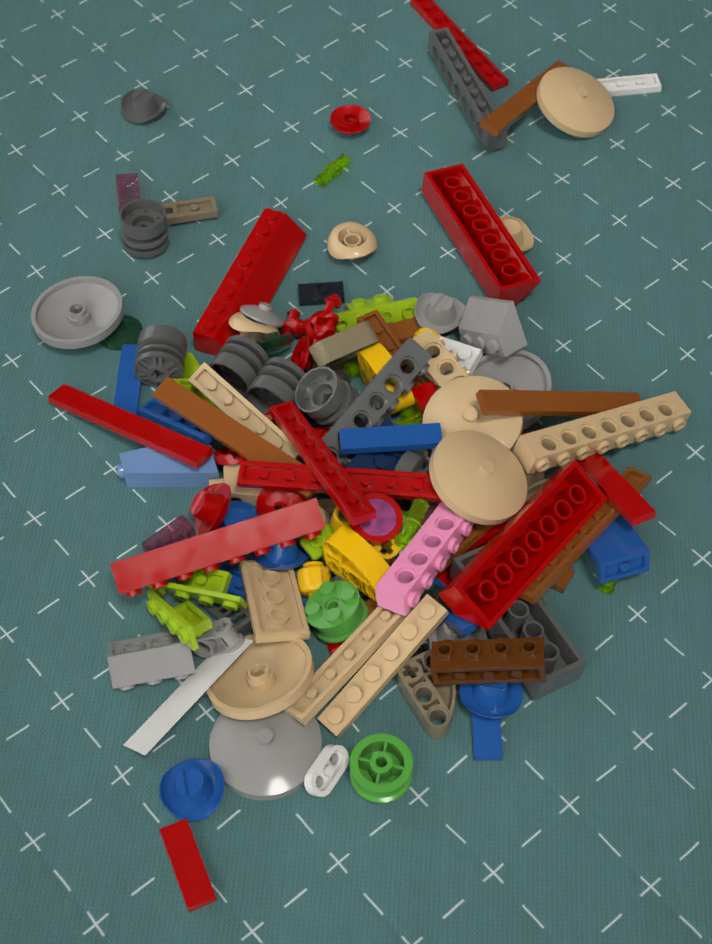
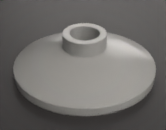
M260 302L259 306L242 305L240 307V311L244 315L255 321L273 327H283L284 321L272 311L273 306L268 303Z

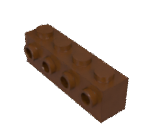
M528 636L510 639L501 637L483 640L473 638L469 640L453 641L445 639L442 641H432L430 671L434 685L546 682V648L544 637Z

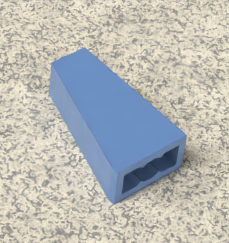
M145 447L119 453L121 463L116 464L119 478H125L127 487L209 486V479L219 478L213 455L196 469L154 449Z

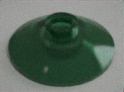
M123 315L115 331L99 343L106 349L121 351L122 344H137L138 336L143 330L142 325L135 317Z

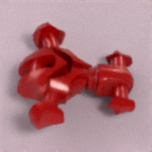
M332 294L325 298L326 305L323 311H316L305 319L306 321L299 318L301 312L296 308L287 311L288 319L284 321V325L281 327L282 336L281 339H277V345L287 348L290 346L291 337H301L302 335H307L310 344L313 345L320 340L336 333L334 327L339 324V317L332 312L334 308L340 309L342 305L341 298L337 294Z

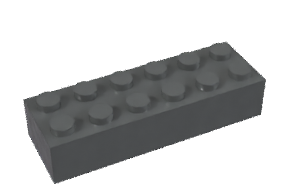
M484 546L453 558L449 573L450 579L452 580ZM518 598L489 630H486L492 639L501 637L508 639L525 638L528 636L544 637L546 648V682H522L534 700L579 680L587 663L541 599L533 605Z

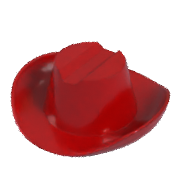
M218 483L209 485L198 492L193 498L190 512L193 514L194 523L199 535L217 530L223 523L231 502V489L228 484Z

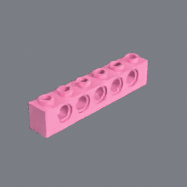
M441 502L375 586L377 605L406 617L412 607L415 608L423 592L431 587L438 572L444 570L450 556L458 551L464 537L470 535L475 523L460 517L449 509L444 502Z

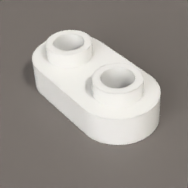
M330 744L323 748L305 775L304 786L310 795L325 797L332 791L349 763V755L345 747Z

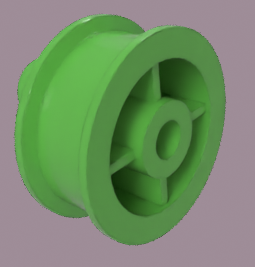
M326 581L322 583L319 589L309 597L304 609L307 622L313 627L317 637L327 643L346 641L369 615L367 604L360 598L358 589L347 581Z
M378 733L363 738L355 745L350 755V781L354 790L362 798L373 803H389L399 799L408 790L412 781L413 757L410 749L402 740L390 734Z

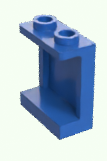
M619 515L586 550L596 565V578L600 584L649 571L650 550L622 515Z

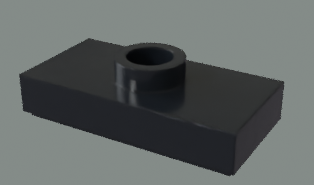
M343 281L298 284L300 306L325 305L324 299L332 294H337L341 298L342 303H345Z

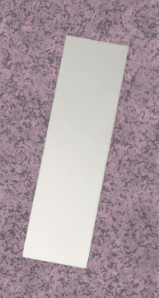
M245 638L243 645L235 652L206 658L195 669V673H192L123 746L146 755L253 640Z

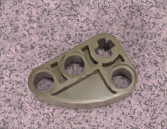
M364 321L316 342L309 347V351L318 367L324 366L336 369L357 362V352L380 343V340L370 322Z
M430 649L410 658L398 671L397 685L425 733L430 738L439 740L447 736L450 730L455 706L456 684L434 685L430 667L428 666L431 664ZM425 697L428 698L429 701L421 702L418 700V698ZM438 719L443 721V724L437 725L431 721Z

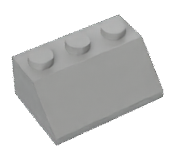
M474 295L469 297L458 328L461 335V343L479 348L483 353L507 357L528 345L513 301Z
M170 631L108 642L107 661L113 689L129 690L136 687V684L146 682L148 685H155L163 682V679L174 677V679L180 680L188 678L190 674L195 673L191 648L187 644L183 645L176 634L172 635Z

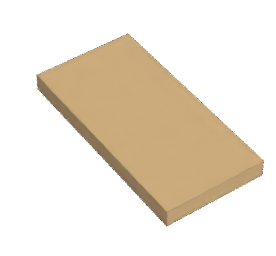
M255 560L240 561L239 570L255 642L267 643L294 641L299 638L302 640L310 639V629L294 569L273 570L261 566Z

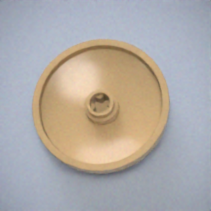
M571 67L554 68L548 71L538 84L536 96L542 113L554 126L567 134L582 138L598 136L608 128L614 118V103L609 92L596 78L582 70Z
M483 376L458 378L442 386L430 398L424 410L422 424L440 423L442 439L456 431H478L494 437L512 452L519 436L522 435L523 416H483L475 395L480 389L510 390L497 380Z
M472 430L456 431L444 437L431 454L429 474L432 485L444 504L460 517L481 525H497L508 521L524 505L528 489L525 472L511 450L494 437Z
M254 634L246 636V639L253 640V642L206 691L214 708L221 714L233 719L255 720L277 714L295 703L310 686L315 670L310 649L301 638L294 641L256 643Z

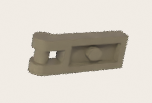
M214 196L162 204L166 211L167 228L171 224L218 217Z

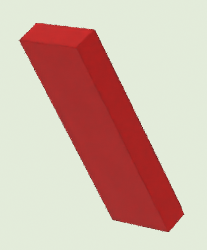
M187 818L159 829L188 912L217 902Z

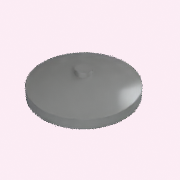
M77 276L62 280L46 289L33 305L31 321L37 336L46 344L61 349L84 348L102 341L115 331L124 315V303L118 288L108 280L95 276Z
M519 349L507 357L487 354L481 357L472 373V376H483L497 380L510 390L553 391L552 377L546 364L538 356L525 350ZM523 416V430L533 425L542 416Z
M285 710L272 716L255 720H238L220 714L213 725L209 739L211 761L221 768L225 779V786L234 793L253 800H275L298 791L304 786L306 773L322 751V736L316 718L313 717L304 726L286 713Z

